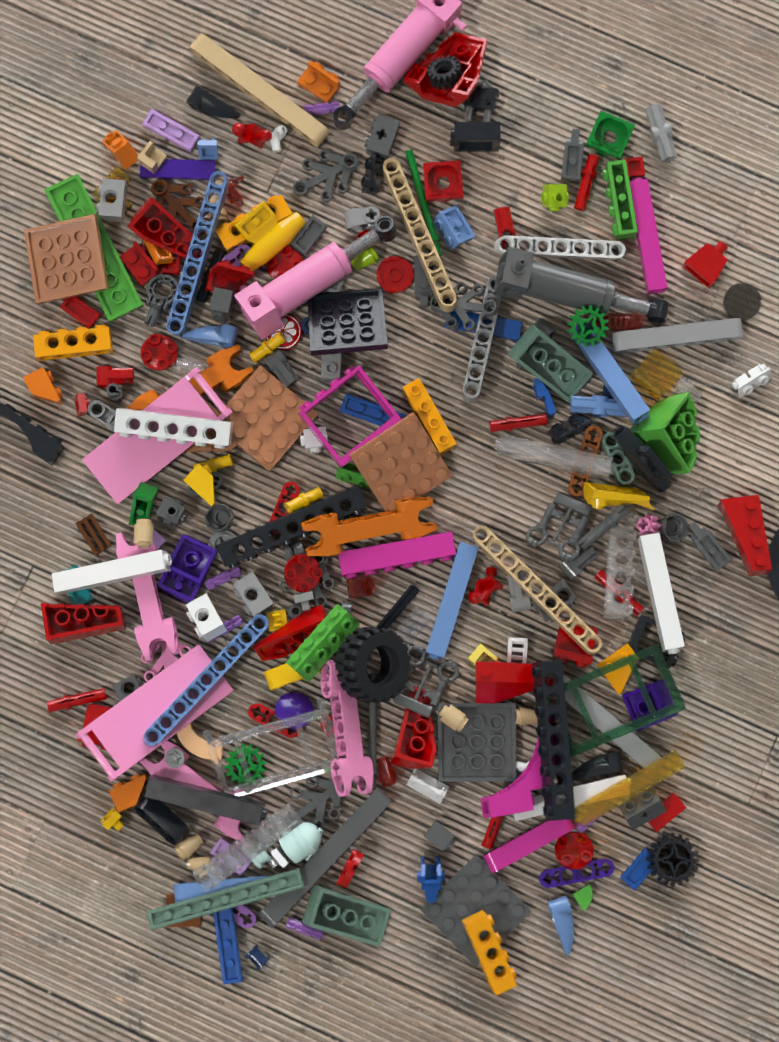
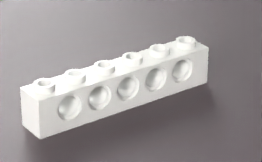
M117 408L114 432H119V436L131 437V434H136L140 439H150V436L157 437V441L168 442L169 439H176V443L187 444L188 441H193L196 446H207V443L214 444V448L226 449V446L231 445L234 422ZM133 419H137L140 422L138 429L132 427L131 422ZM152 421H156L159 424L157 432L152 431L150 428ZM172 423L178 427L176 434H172L169 430V426ZM190 426L196 427V436H191L188 433ZM209 428H213L216 431L214 439L209 438L207 435Z

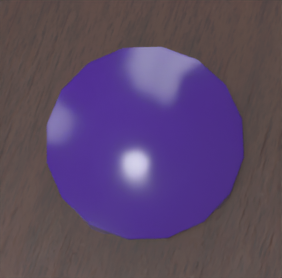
M289 692L281 696L275 708V715L280 722L292 730H297L308 724L314 712L310 699L298 692Z

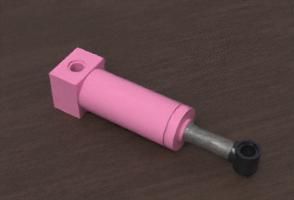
M416 0V8L363 67V72L368 78L367 81L347 104L335 109L333 120L337 129L347 130L350 128L356 113L378 88L389 93L440 33L445 35L453 25L461 31L465 30L466 24L459 19L462 12V2L460 0ZM344 115L347 117V120L340 121L338 118Z
M389 216L379 217L372 230L345 248L341 249L335 242H332L262 288L257 281L248 287L241 285L239 288L240 292L234 296L243 315L261 340L284 326L281 320L283 316L352 272L350 266L351 259L379 241H392L397 235L393 219Z

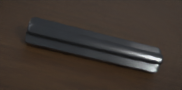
M215 249L197 293L196 300L201 303L206 302L210 293L205 290L210 268L216 263L221 262L224 257V252Z
M410 585L380 621L377 628L388 629L416 596L419 589L414 585Z

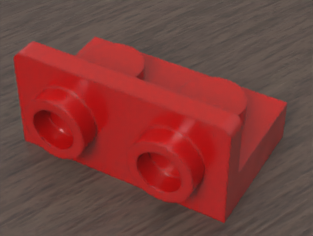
M134 241V246L123 253L120 259L140 285L144 287L153 277L160 275L158 269L160 265H156L153 258L150 259L147 256L148 250L142 243L139 245Z

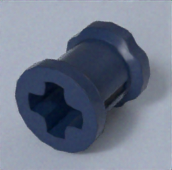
M256 944L245 955V958L249 959L256 966V970L259 971L268 962L270 957H266Z

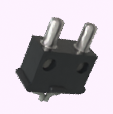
M482 79L481 82H478L469 98L464 101V108L466 110L465 121L467 119L471 121L473 111L484 113L483 122H489L491 114L495 113L497 98L500 94L497 88H494L493 85L487 82V79ZM485 82V84H486L487 86H489V87L479 86V85H482V84Z

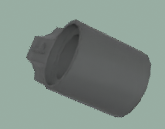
M279 349L263 360L268 369L275 373L279 381L286 388L293 386L299 380V377L289 366L287 359Z
M592 546L588 547L587 550L581 548L580 555L569 562L564 560L559 567L571 581L599 555Z

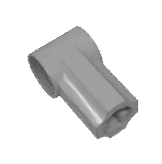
M523 572L517 575L521 581H525ZM507 575L512 612L530 610L529 596Z

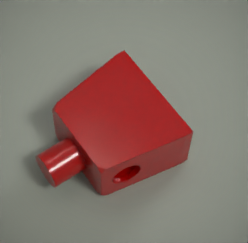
M721 241L715 247L706 243L689 257L682 267L710 289L728 260L723 255L728 247Z

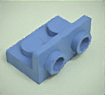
M457 205L439 212L432 220L436 230L439 231L444 243L451 252L459 245L469 242L476 237Z

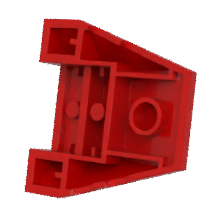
M454 32L438 45L439 49L432 54L428 53L425 56L426 59L419 65L418 63L413 65L404 77V82L424 100L457 107L469 98L478 84L488 43L487 39ZM443 55L445 58H447V55H450L451 58L453 56L456 57V60L458 59L463 73L457 84L453 85L450 90L448 87L446 90L433 88L427 73L428 65H431L430 62L432 60L435 62L437 57L442 59L441 56Z

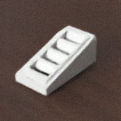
M508 637L507 663H511L512 659L522 660V663L526 664L528 638ZM512 644H523V648L512 647ZM512 652H523L522 656L512 655Z

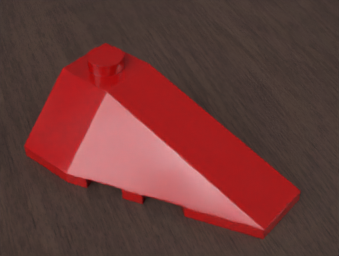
M322 604L304 611L254 645L253 648L262 661L285 658L287 655L293 654L301 646L304 640L308 638L328 614Z
M476 662L475 704H495L532 692L534 688V678L531 674L533 665L507 662ZM546 677L545 682L547 685H549V680Z

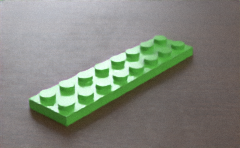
M79 174L44 189L59 221L92 214L97 215L109 289L95 292L109 322L111 323L143 307L144 305L99 214L96 212V208Z

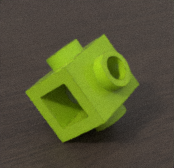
M567 184L543 185V192L540 196L543 208H549V211H560V207H567L569 202Z

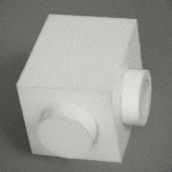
M326 426L317 427L328 441ZM303 429L304 435H300L301 446H305L306 451H310V453L322 452L321 449L325 448L310 429Z

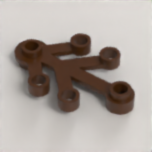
M155 180L151 185V192L156 197V201L163 207V200L165 199L169 203V213L176 219L177 211L190 225L191 231L194 233L197 220L183 206H195L197 209H201L202 205L198 206L196 202L199 200L203 201L204 199L202 197L174 198L170 193H182L184 196H190L193 192L191 185L187 183L183 185H168L165 180ZM158 187H163V191L158 192ZM189 187V192L186 193L183 191L184 188Z

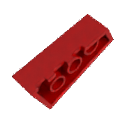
M759 495L721 499L718 503L719 510L724 516V521L731 532L732 539L739 550V555L749 577L769 574L772 566Z
M40 603L46 640L51 645L127 629L124 611L120 606Z

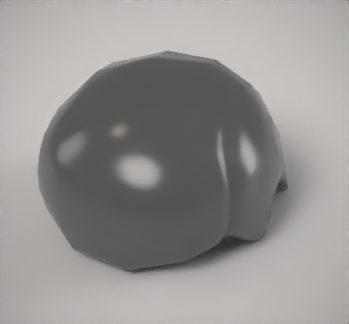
M214 504L210 507L205 515L206 527L216 533L229 530L234 522L231 508L225 504Z
M670 513L661 520L659 529L661 535L667 541L680 543L687 536L688 524L681 514Z

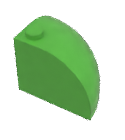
M689 392L668 397L649 408L650 417L630 428V431L640 438L646 446L651 447L669 471L674 474L690 473L698 455L695 451L696 444L700 442V426H696V407Z

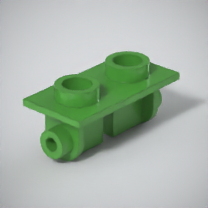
M347 463L341 468L337 467L336 479H340L342 482L357 484L363 488H369L361 473L355 471V464Z

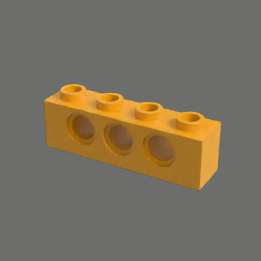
M274 195L267 200L266 204L275 212L277 223L292 215L282 195ZM244 213L239 214L234 218V221L223 223L216 230L217 237L227 254L240 245L250 243L242 234L238 236L232 234L237 229L234 225L248 213L245 215Z
M97 325L93 329L78 327L75 331L59 329L56 333L41 331L38 332V335H33L34 353L38 361L113 353L112 333L106 325ZM90 337H97L95 343L88 344V339ZM71 339H78L75 346H69ZM52 341H59L56 348H50Z
M420 378L403 386L402 391L440 456L456 448L457 443Z
M481 910L462 919L461 921L491 991L497 996L516 987L515 979L517 975L513 967L509 968L507 963L510 960L505 949H501L500 943H502L499 933L494 932L492 928L495 924L491 915H487ZM487 930V935L484 938H479L480 933ZM495 948L494 954L487 956L488 950ZM502 966L501 972L495 973L496 967Z

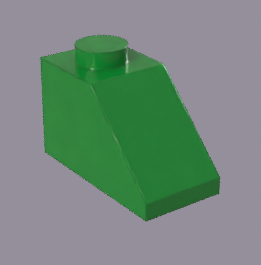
M140 482L133 495L129 525L134 526L138 519L151 520L159 487Z

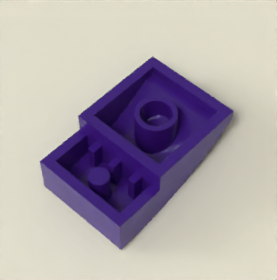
M182 534L171 555L172 564L170 565V571L163 573L157 589L187 604L195 600L218 550Z

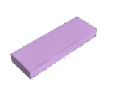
M153 109L150 110L142 123L143 127L190 153L200 139V135Z

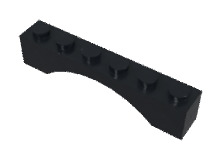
M0 403V416L17 424L26 434L33 453L53 466L65 449L61 444L63 441L54 434L52 437L47 435V430L39 424L36 427L30 423L31 419L26 415L21 414L19 416L16 414V409L8 403L5 406Z

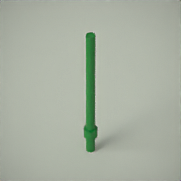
M408 150L405 153L424 221L440 257L442 256L438 243L440 239L438 233L435 232L413 150Z

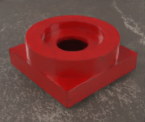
M461 160L423 163L426 202H449L464 198ZM440 177H446L449 180L450 184L446 189H440L437 186V180Z

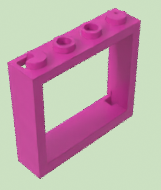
M352 365L344 372L345 377L341 380L337 377L329 383L331 388L327 391L322 389L314 395L316 399L313 402L309 403L307 401L299 407L301 410L298 413L299 417L340 468L352 460L349 456L350 453L401 420L400 416L360 365L356 368ZM356 375L390 419L344 456L340 457L307 416V413Z

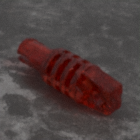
M609 312L602 317L603 320L609 321L604 324L609 330H636L642 327V316ZM597 318L595 321L596 326H600V321Z

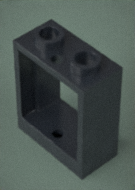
M455 122L454 129H451L450 146H454V152H499L501 141L500 122Z
M641 614L629 639V646L637 657L667 670L671 666L674 667L678 659L676 654H670L667 661H664L636 649L646 623L657 628L654 619Z

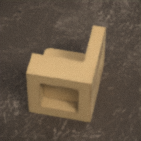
M149 141L137 157L140 165L155 174L167 156L157 149L152 141Z

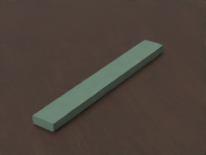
M300 868L146 912L150 928L155 930L304 888Z

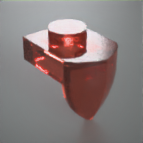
M244 176L229 179L230 183L226 198L231 204L235 203L237 208L244 204L235 187L244 179Z
M368 576L346 579L348 598L370 596L375 590V583Z

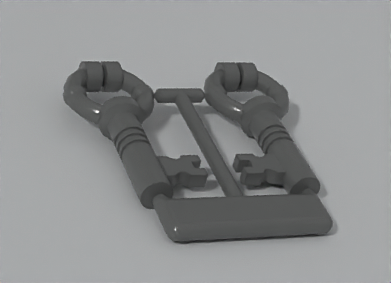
M557 493L553 503H549L539 524L531 527L526 532L527 544L536 548L547 541L552 545L559 546L558 553L560 559L567 562L574 560L580 555L578 540L589 521L588 517L593 509L592 506L562 493ZM556 504L569 508L553 540H547L548 533L545 527L551 516L561 520L560 515L563 516V512L556 511ZM574 510L584 514L585 516H582L581 520L571 516L569 524H575L577 528L572 538L563 541L559 545L556 540L571 511ZM535 530L543 533L542 540L540 541L530 538V535ZM570 544L576 548L573 555L563 552L565 545Z
M415 644V646L409 647L407 652L410 654L411 651L415 653L417 651L421 658L417 663L412 660L409 661L411 671H409L408 676L411 675L413 669L420 667L424 662L429 665L414 699L398 691L399 694L393 699V702L429 718L434 707H437L446 685L454 682L459 677V668L456 665L457 663L451 660L442 662L439 666L425 661L426 654L423 647ZM445 666L451 667L450 669L454 670L453 677L448 678L442 675V670ZM438 667L437 675L440 682L435 693H431L427 689L424 691L426 694L423 693V697H429L431 700V706L417 701L431 668ZM409 681L404 683V688H409L410 691L414 692L415 689L413 687L416 688V684H411Z

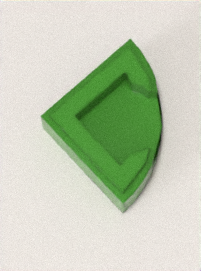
M590 884L573 893L582 911L587 909L592 900Z

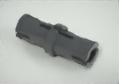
M114 383L109 384V388H106L108 397L112 398L116 403L121 402V398H124L122 389L118 388Z

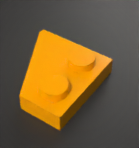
M627 643L597 664V666L618 695L624 692L625 685L633 673L632 670L639 658Z

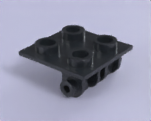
M574 414L568 417V421L551 426L547 433L552 436L553 444L559 445L567 441L566 437L571 439L570 433L575 437L586 431L591 421L581 414Z

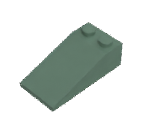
M533 323L508 352L517 363L568 402L571 401V396H575L594 374Z
M314 884L302 923L309 927L380 947L392 909Z

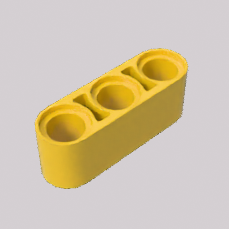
M287 663L264 672L270 691L304 679Z

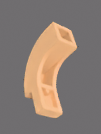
M192 722L177 733L182 745L192 754L209 760H223V740H206L199 737L193 729Z

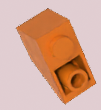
M117 130L110 132L102 140L105 147L125 170L138 161L137 157L139 155L130 142Z
M42 367L23 377L35 398L58 405L63 404L61 398L64 396L59 387L55 388L53 384L55 378L50 370L46 371Z
M139 773L130 777V782L124 784L121 781L112 785L113 789L109 793L118 813L134 807L140 802L149 779L147 775L142 776Z

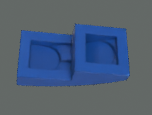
M534 378L533 386L536 401L544 399L547 418L554 417L556 414L555 406L548 390L538 378Z

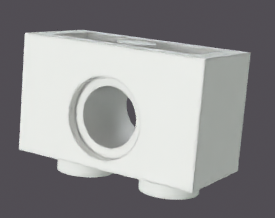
M207 594L186 604L189 610L186 614L191 622L195 621L197 627L194 629L199 638L203 637L206 642H209L227 631ZM209 616L206 621H201L203 617Z

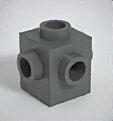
M164 497L156 512V515L163 519L162 522L170 527L173 524L179 526L180 523L183 524L188 514L186 513L187 509L184 507L185 503L176 498L172 501Z

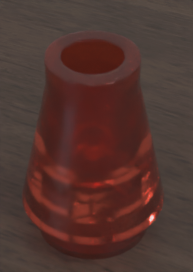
M388 756L377 759L379 783H382L383 787L396 784L398 776L390 764Z

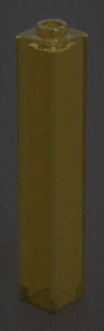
M673 750L576 805V819L574 821L576 824L580 823L581 826H584L684 769L686 766L677 751Z

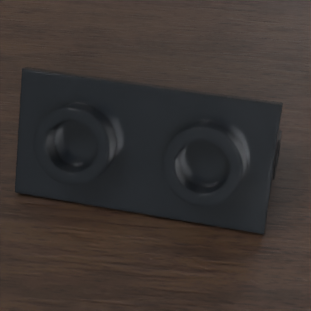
M377 153L369 156L365 161L364 168L366 171L361 180V193L370 190V194L377 195V192L380 191L382 178L376 177V174L383 175L384 158L377 156Z

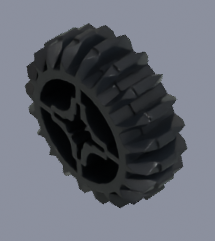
M670 833L669 838L667 834H663V841L657 837L656 842L658 845L651 843L650 846L654 850H647L648 854H652V858H646V861H652V864L648 865L647 869L654 868L650 875L656 876L658 874L656 881L660 882L663 879V885L667 886L669 880L671 887H675L676 882L679 886H682V879L685 882H689L690 880L687 875L694 877L695 874L691 870H698L694 862H699V859L693 856L697 855L698 851H691L695 845L691 843L687 846L689 838H685L682 841L683 837L681 834H678L676 838L674 833ZM669 844L667 854L658 857L661 849ZM676 844L683 848L687 857H681L678 854ZM673 854L674 858L681 859V861L673 862V865L672 862L664 861V859H669ZM658 863H665L667 865L670 876L662 872ZM682 863H687L685 869L679 875H676L678 866Z

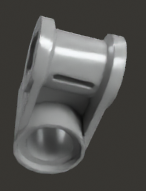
M374 206L345 210L346 230L353 232L373 228L376 220L380 217L379 210ZM371 214H374L373 220H370Z
M99 400L92 401L88 406L89 414L105 428L115 433L116 410L111 409ZM96 406H101L102 412L98 415L93 414V409Z

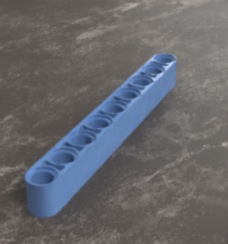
M216 171L210 176L168 317L167 330L175 336L183 335L187 329L229 188V178L221 171ZM218 177H224L222 185L215 184ZM213 195H218V202L211 204L210 198ZM208 213H212L213 219L210 222H205V216ZM207 231L208 237L205 240H200V233ZM198 249L202 250V256L198 259L194 258V252ZM193 267L196 268V275L190 277L188 274L189 270ZM186 286H191L192 288L189 295H184L183 289ZM180 304L186 305V310L184 313L178 312V306ZM180 322V330L174 332L172 329L173 324Z
M264 615L254 616L146 730L143 735V742L146 746L155 747L260 637L269 624L268 619ZM254 621H261L263 628L257 629L254 626ZM242 634L249 635V643H244L241 640ZM229 648L236 649V657H231L228 654ZM215 662L223 663L224 670H216ZM208 676L211 679V684L204 685L201 682V677ZM195 690L198 694L197 699L189 698L188 691ZM176 704L183 705L184 712L181 714L177 713L174 710V706ZM161 719H169L171 726L169 728L162 727ZM155 733L157 741H148L147 734Z

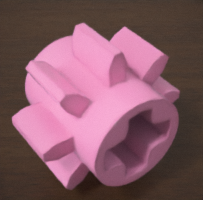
M645 514V517L639 518L636 526L640 531L639 535L658 533L661 526L657 522L658 517Z

